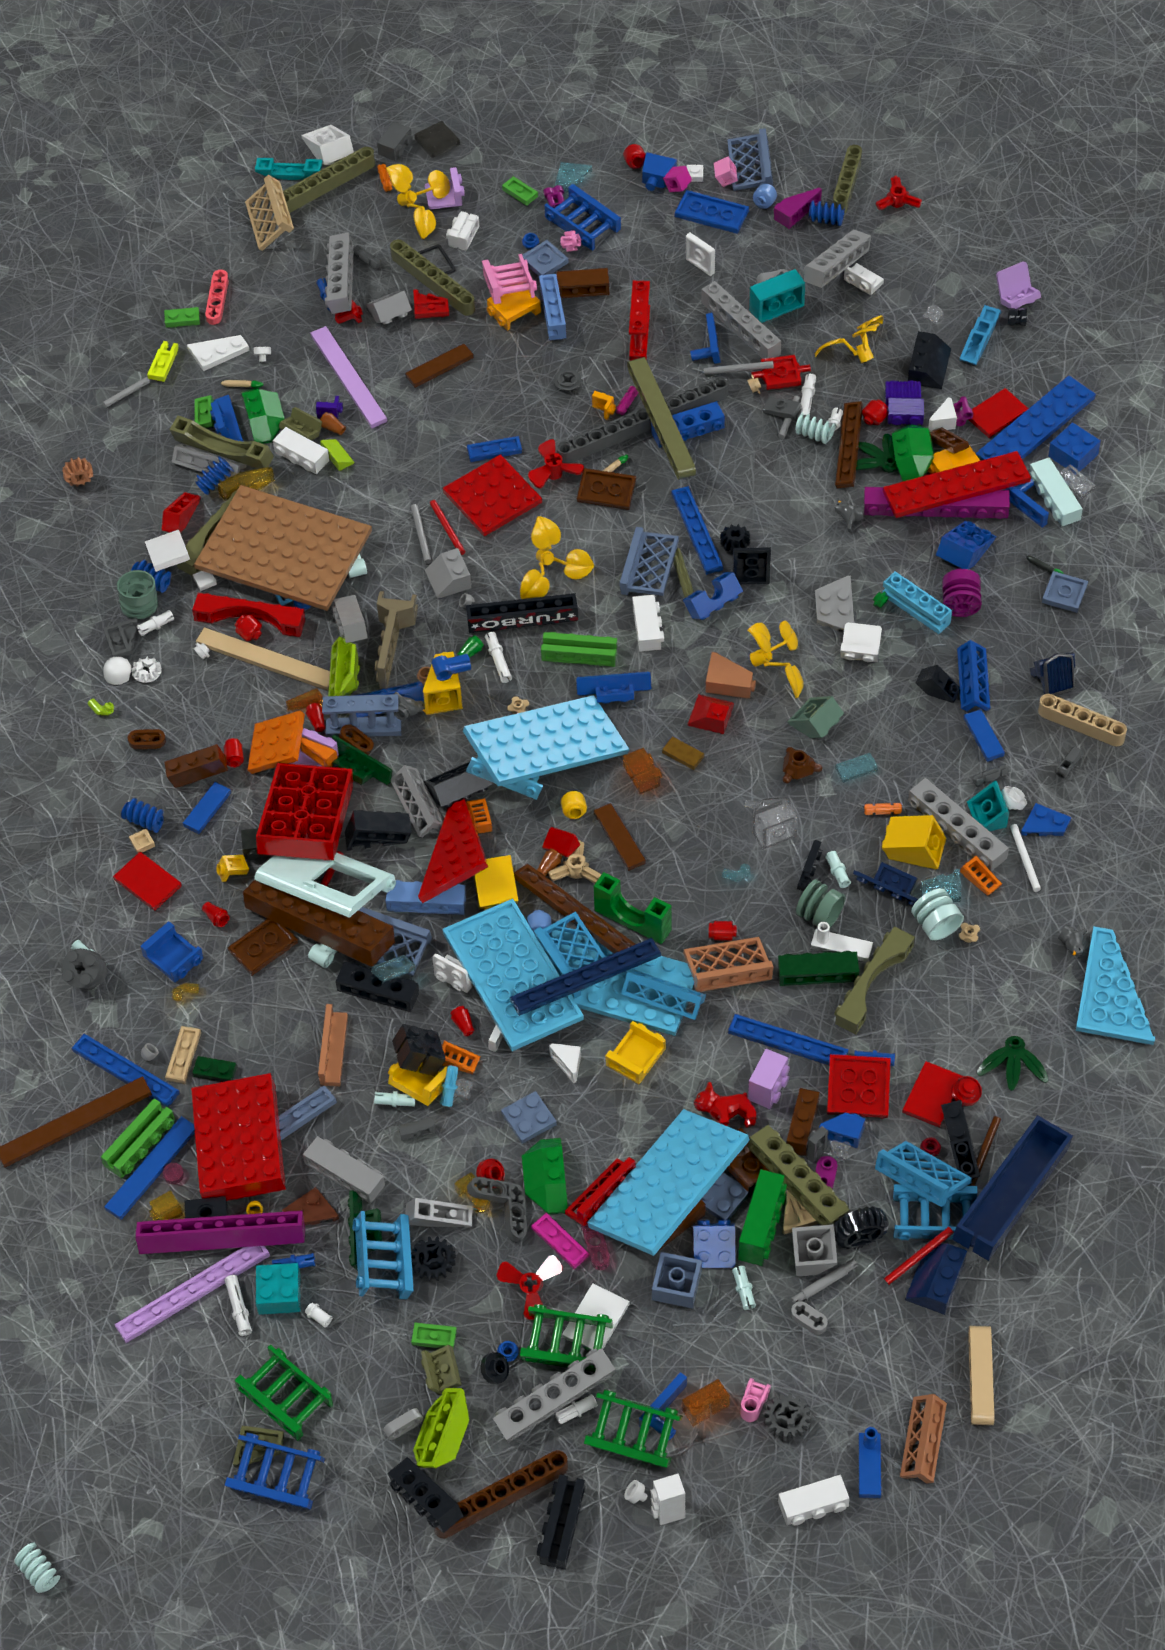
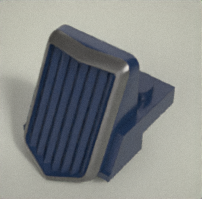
M1056 653L1049 658L1035 661V667L1029 668L1031 676H1038V679L1041 680L1044 694L1057 695L1075 688V653Z

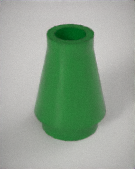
M473 635L467 639L457 653V656L467 654L470 658L482 651L484 644L477 636Z

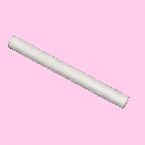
M1013 824L1010 826L1015 843L1033 891L1038 892L1041 890L1019 828L1017 824Z

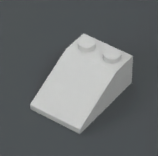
M332 125L301 135L316 159H322V164L331 165L334 161L341 160L354 152L350 135Z

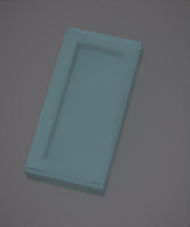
M871 753L836 764L835 769L844 783L878 771V766Z
M405 955L372 966V973L381 981L386 982L415 971L416 965Z

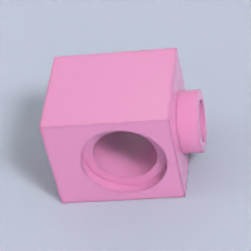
M729 156L714 163L715 178L722 187L738 181L736 166Z

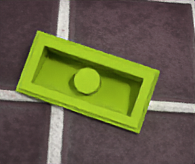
M336 439L320 441L321 446L328 449L329 459L339 471L354 464L352 458Z

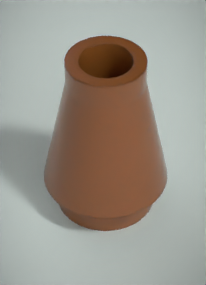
M325 412L320 418L322 428L337 433L340 436L345 432L346 427L332 413Z
M554 849L546 851L537 871L546 877L550 870L555 869L561 863V854Z

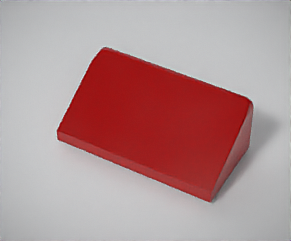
M550 827L542 848L548 851L549 849H554L561 855L569 857L581 844L575 834Z

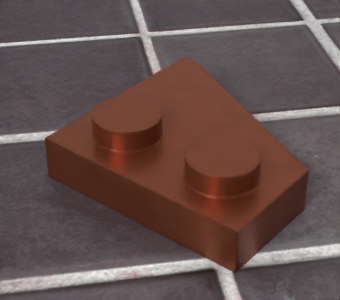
M316 1187L282 1209V1212L303 1211L305 1225L320 1224V1221L332 1219L336 1221L339 1219V1215Z

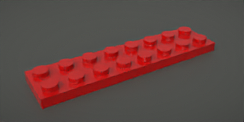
M1018 451L885 486L883 487V493L895 518L1028 483L1031 481V476Z

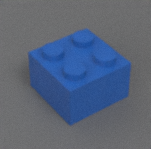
M1072 422L1050 442L1048 457L1077 475L1099 454L1101 440Z

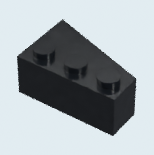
M353 810L345 829L347 851L353 850L352 847L364 846L366 849L371 848L372 844L382 843L383 846L407 843L412 833L409 813Z

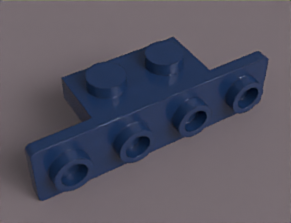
M881 862L874 879L856 870L853 872L857 876V881L863 884L870 882L874 884L873 888L881 892L888 890L892 892L891 896L898 900L905 898L909 900L908 904L912 906L918 900L910 895L918 878L886 863Z

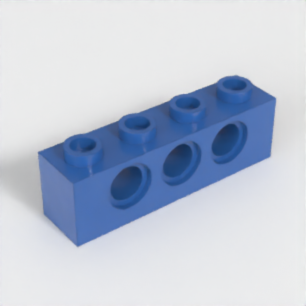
M717 401L672 415L683 441L725 428V416ZM651 422V433L658 447L661 448L662 444Z

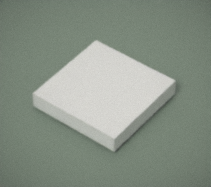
M689 232L686 235V260L709 276H712L715 273V249Z

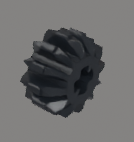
M731 524L730 528L725 527L720 534L721 547H724L725 552L730 550L731 554H733L734 548H747L750 545V533L745 526L740 527L739 524L737 526Z

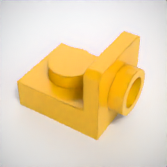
M224 855L221 857L219 864H217L216 871L221 881L226 882L229 875L247 874L249 867L244 855Z

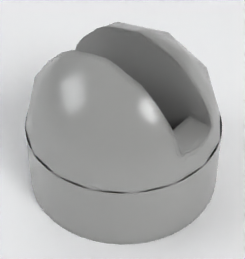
M467 593L462 594L459 606L466 609V605H471L472 602H475L473 596Z
M146 1043L141 1050V1056L146 1061L153 1060L159 1054L158 1049L150 1043Z

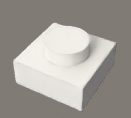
M687 165L688 172L692 178L691 182H703V165Z

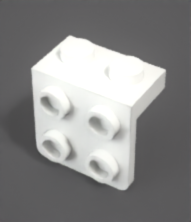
M846 623L843 643H841V658L878 662L882 628L875 625Z
M434 954L432 959L436 978L442 982L446 981L458 991L462 990L468 993L473 984L468 977L467 970L462 967L459 960L448 954L445 958Z

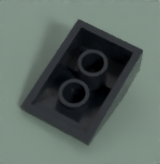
M771 547L734 548L733 572L740 585L770 584Z

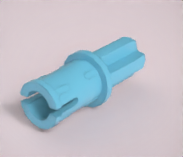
M448 1066L445 1082L441 1085L443 1089L440 1104L450 1107L453 1105L454 1093L458 1088L455 1085L458 1074V1067Z

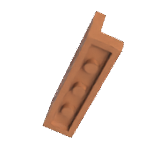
M326 1004L318 1071L320 1086L341 1085L348 1013L333 1012L332 1004Z
M935 1394L913 1397L900 1477L903 1479L918 1477L925 1483H934L947 1405L945 1401ZM926 1402L925 1408L919 1412L920 1403ZM922 1421V1427L916 1433V1426ZM919 1441L918 1448L912 1452L913 1445ZM915 1461L914 1471H909V1466Z

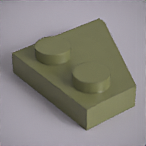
M243 1425L240 1431V1435L246 1436V1433L259 1436L258 1440L281 1446L285 1435L284 1431ZM239 1439L233 1461L235 1468H238L246 1444V1442H242ZM254 1445L249 1464L263 1460L266 1448ZM275 1450L273 1457L280 1455L281 1452Z

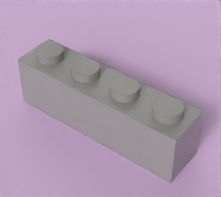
M352 595L334 599L335 606H332V612L340 637H344L346 643L368 639L365 621L356 596Z
M317 1136L303 1153L304 1163L348 1191L354 1190L363 1200L370 1204L385 1186L384 1176L379 1170H372L361 1159L356 1160L346 1150H339L334 1147L333 1143L328 1139L323 1140Z

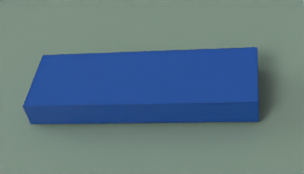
M519 436L470 444L467 445L470 462L492 459L500 454L503 457L521 454L522 447Z
M982 710L965 714L963 719L986 761L1003 757L1005 752Z
M214 782L185 819L183 826L200 834L229 797L231 789Z

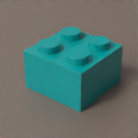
M298 1263L256 1266V1306L259 1315L300 1312V1271Z

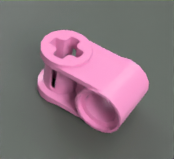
M753 1378L749 1379L741 1401L740 1414L743 1420L754 1422L758 1419L763 1405L768 1398L771 1389L770 1384L763 1385L755 1382ZM753 1407L755 1410L749 1411L746 1408Z

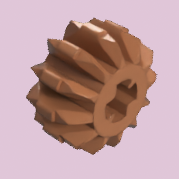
M77 457L76 460L71 458L70 462H65L62 470L64 480L70 486L76 485L78 487L80 484L85 486V482H91V477H93L92 465L85 458L80 459Z

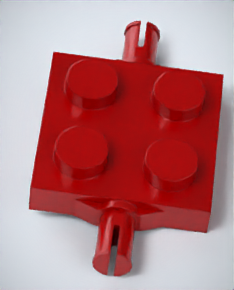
M795 355L761 359V362L773 361L774 368L751 372V375H753L754 379L763 378L767 390L801 386L800 375L802 372H811L810 364L800 366L796 361Z

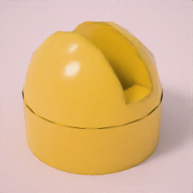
M251 1201L247 1205L246 1213H263V1206L259 1201Z

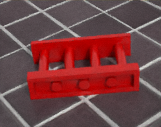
M633 280L629 361L643 357L647 360L650 281Z

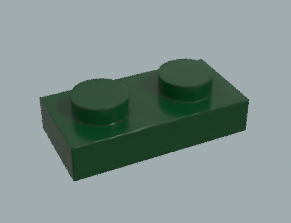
M197 1056L192 1074L196 1078L219 1082L231 1081L234 1078L237 1064L235 1062Z

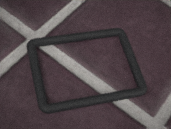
M437 244L424 250L418 251L419 254H423L430 250L439 248V250L445 257L446 261L452 268L451 270H448L444 273L450 274L455 272L456 269L454 265L452 264L451 260L449 259L441 245Z

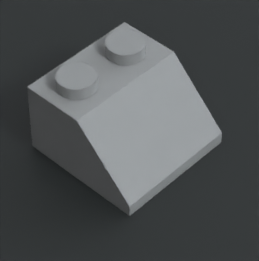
M396 291L365 304L376 323H383V325L392 322V318L398 316V319L407 316V312L412 310L405 291Z
M458 548L441 553L425 569L437 599L471 588L470 573Z
M834 1224L792 1228L796 1277L818 1275L837 1265Z

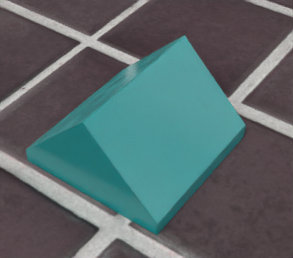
M993 781L967 801L972 817L989 832L1007 828L1009 811L997 781Z

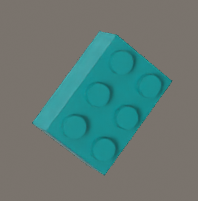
M796 269L750 287L749 311L761 323L801 308L805 303V282Z

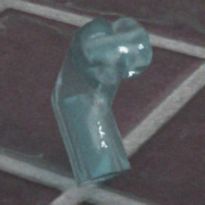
M742 864L737 871L724 868L722 877L736 882L749 877L751 867L748 864Z

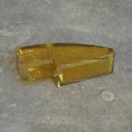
M267 467L236 474L217 485L219 495L227 501L240 485L259 491L275 481L273 469Z

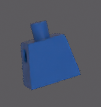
M647 152L642 170V183L646 184V189L653 191L655 187L665 188L666 184L663 178L672 167H677V159Z

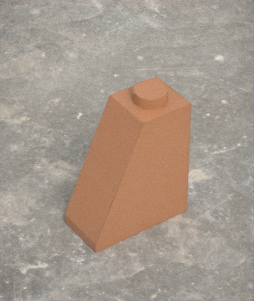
M712 652L706 678V693L750 699L751 691L754 692L756 681L753 680V672L716 652Z

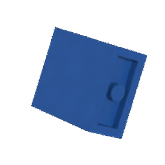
M169 921L140 946L143 957L174 983L184 978L188 971L194 966L199 965L203 959L202 949L199 946L195 948L175 931L174 925Z

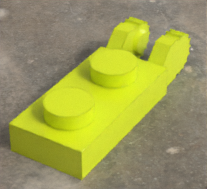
M163 341L148 371V379L165 382L177 355L178 343H173L170 351H168L169 344L167 341Z

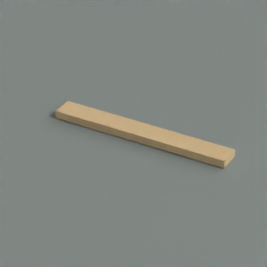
M205 627L196 640V643L198 642L200 645L204 643L210 650L321 689L329 690L330 671Z

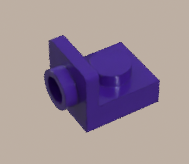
M335 396L334 403H316L317 419H320L325 412L332 413L338 419L339 413L343 411V403L340 402L339 396Z

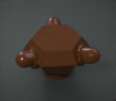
M788 747L783 762V772H785L782 780L788 784L792 779L798 780L812 775L813 772H821L823 767L821 764L814 762V759L804 751Z

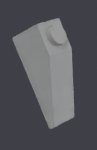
M414 1198L406 1203L405 1215L409 1216V1225L423 1227L472 1226V1206Z

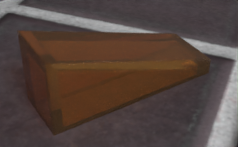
M315 688L286 701L288 711L303 709L313 703H319L320 706H323V696L318 688Z

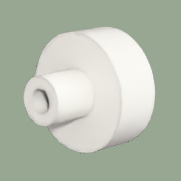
M254 347V355H259V362H266V355H271V347Z
M637 1480L632 1481L625 1491V1499L633 1504L639 1500L644 1502L647 1499V1494L644 1493L645 1485Z

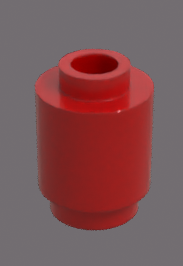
M235 738L226 740L223 749L227 765L233 768L238 767L244 762L242 744Z
M714 921V923H709V938H714V940L732 941L733 937L737 936V925H733V921Z

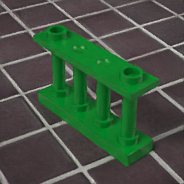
M538 1304L534 1305V1307L529 1306V1315L535 1317L530 1345L527 1348L521 1347V1361L568 1368L574 1361L579 1360L580 1362L587 1358L581 1357L580 1354L584 1325L597 1326L593 1349L599 1350L603 1345L605 1327L613 1328V1320L604 1314H597L596 1317L547 1309L544 1305ZM543 1318L555 1319L551 1347L548 1351H541L538 1347ZM564 1321L576 1323L572 1350L569 1352V1355L561 1354L559 1351ZM587 1366L585 1371L595 1372L596 1368L594 1366Z
M269 1345L267 1348L271 1358L251 1378L245 1379L240 1374L234 1380L236 1388L298 1441L303 1436L302 1423L322 1402L330 1408L333 1406L332 1394L327 1388L318 1386L291 1363L280 1348L275 1349L272 1345ZM278 1363L286 1371L266 1391L260 1392L256 1388V1384ZM292 1376L295 1377L301 1384L281 1404L275 1405L271 1401V1397ZM307 1389L316 1395L296 1418H290L286 1414V1410Z
M606 1389L603 1392L597 1393L596 1397L604 1400L595 1432L593 1431L592 1435H586L584 1444L665 1468L669 1467L672 1458L667 1457L665 1451L673 1421H680L683 1417L678 1414V1410L668 1407L662 1410L616 1397V1392ZM615 1402L624 1405L616 1438L613 1437L612 1441L605 1439V1434L603 1433L611 1403ZM632 1408L645 1411L637 1443H634V1446L626 1445L624 1438ZM656 1414L665 1417L658 1448L653 1453L646 1451L645 1443L652 1416Z

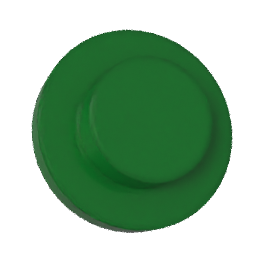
M885 591L883 593L878 592L873 598L874 607L881 608L888 601L889 597Z

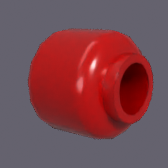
M632 144L625 148L623 157L630 168L638 169L644 165L646 153L640 145Z
M879 399L871 400L862 410L863 421L869 426L872 424L875 426L880 425L888 416V406Z
M242 615L235 623V632L247 642L253 639L256 641L262 635V624L252 615Z

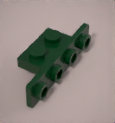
M331 736L337 742L339 758L333 761L332 767L353 769V780L360 785H363L372 777L386 785L391 783L393 772L391 768L339 737Z
M354 1190L349 1191V1199L347 1201L350 1209V1217L348 1218L350 1236L348 1241L351 1255H349V1262L358 1271L356 1235L352 1225L354 1218L362 1211V1197ZM378 1208L365 1211V1221L381 1222V1211ZM366 1230L367 1240L382 1241V1231ZM367 1249V1252H371V1251H375V1250H379V1249Z

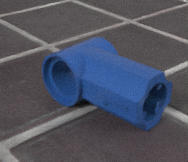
M467 654L451 658L437 656L431 662L436 678L440 681L451 678L452 674L471 670V663Z

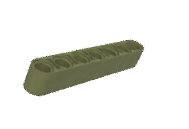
M363 147L285 189L283 193L289 213L375 166L374 150L371 147Z
M397 239L390 243L391 259L439 297L447 298L448 304L461 314L469 316L475 312L473 294L404 241Z

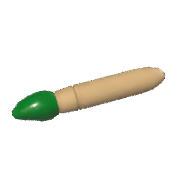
M225 380L221 382V385L225 387L260 388L264 385L256 380Z
M628 455L620 456L603 471L613 472L628 460Z

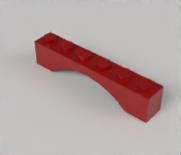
M198 593L192 609L194 621L212 624L227 618L252 615L256 619L271 624L282 635L301 637L306 621L304 609L298 607L216 596L209 593Z

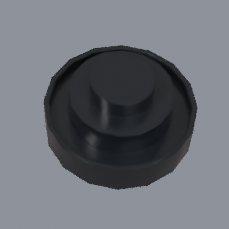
M499 1352L488 1353L481 1360V1373L488 1383L499 1384L507 1379L509 1363L503 1354Z

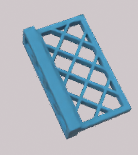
M576 911L544 929L539 927L534 930L536 938L559 976L581 968L584 961L593 963L599 960V957L601 959L606 957ZM574 919L578 923L576 929L566 928L567 923ZM554 930L561 931L559 939L550 937L548 933ZM564 932L573 933V940H562ZM577 936H586V944L576 942ZM560 945L571 946L569 953L560 952ZM574 947L584 948L582 956L572 954ZM588 949L597 952L595 959L585 957ZM570 959L581 960L579 967H570ZM585 989L573 993L572 996L574 997V999L579 997L581 995V991Z
M904 1141L888 1152L884 1149L878 1152L875 1170L940 1207L946 1204L948 1197L966 1187L972 1181V1178L907 1141ZM921 1168H931V1170H922ZM938 1177L948 1178V1180L938 1179Z

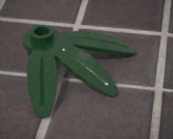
M884 434L883 451L873 444L859 442L858 448L873 458L857 460L856 470L882 467L885 472L891 473L898 468L893 456L894 447L890 434Z
M1018 1036L1007 1038L1005 1047L991 1053L977 1070V1074L983 1076L1008 1058L1006 1079L1009 1090L1013 1091L1019 1080L1021 1059L1032 1074L1041 1082H1048V1076L1042 1063L1035 1055L1025 1049L1024 1040Z

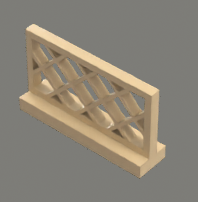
M270 175L264 178L265 184L245 201L257 245L261 251L284 231L290 233L294 229L281 183ZM264 200L262 208H259L261 201ZM269 201H270V202H271L270 207H269V209H267L268 203H269ZM260 211L258 219H256L257 212ZM267 212L266 218L263 220L264 214ZM263 223L262 229L259 231L260 225ZM271 224L269 231L266 232L268 225Z

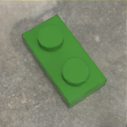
M514 176L502 185L504 192L526 206L538 197L536 190Z
M199 307L164 310L166 328L200 325Z
M211 395L195 399V422L204 428L214 426V420L210 413L212 411L211 403L213 402Z
M414 1323L411 1343L413 1346L443 1348L450 1345L454 1350L457 1328Z

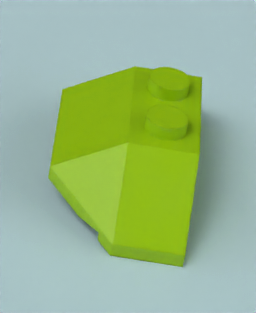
M340 636L334 642L331 649L328 696H350L353 691L357 690L359 685L357 675L360 666L358 665L356 644L352 642L346 643L345 639Z
M445 1388L442 1396L427 1411L413 1449L419 1468H437L456 1459L469 1423L465 1392L462 1388Z

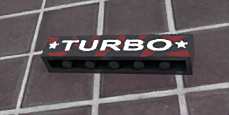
M576 593L466 605L469 633L578 621Z

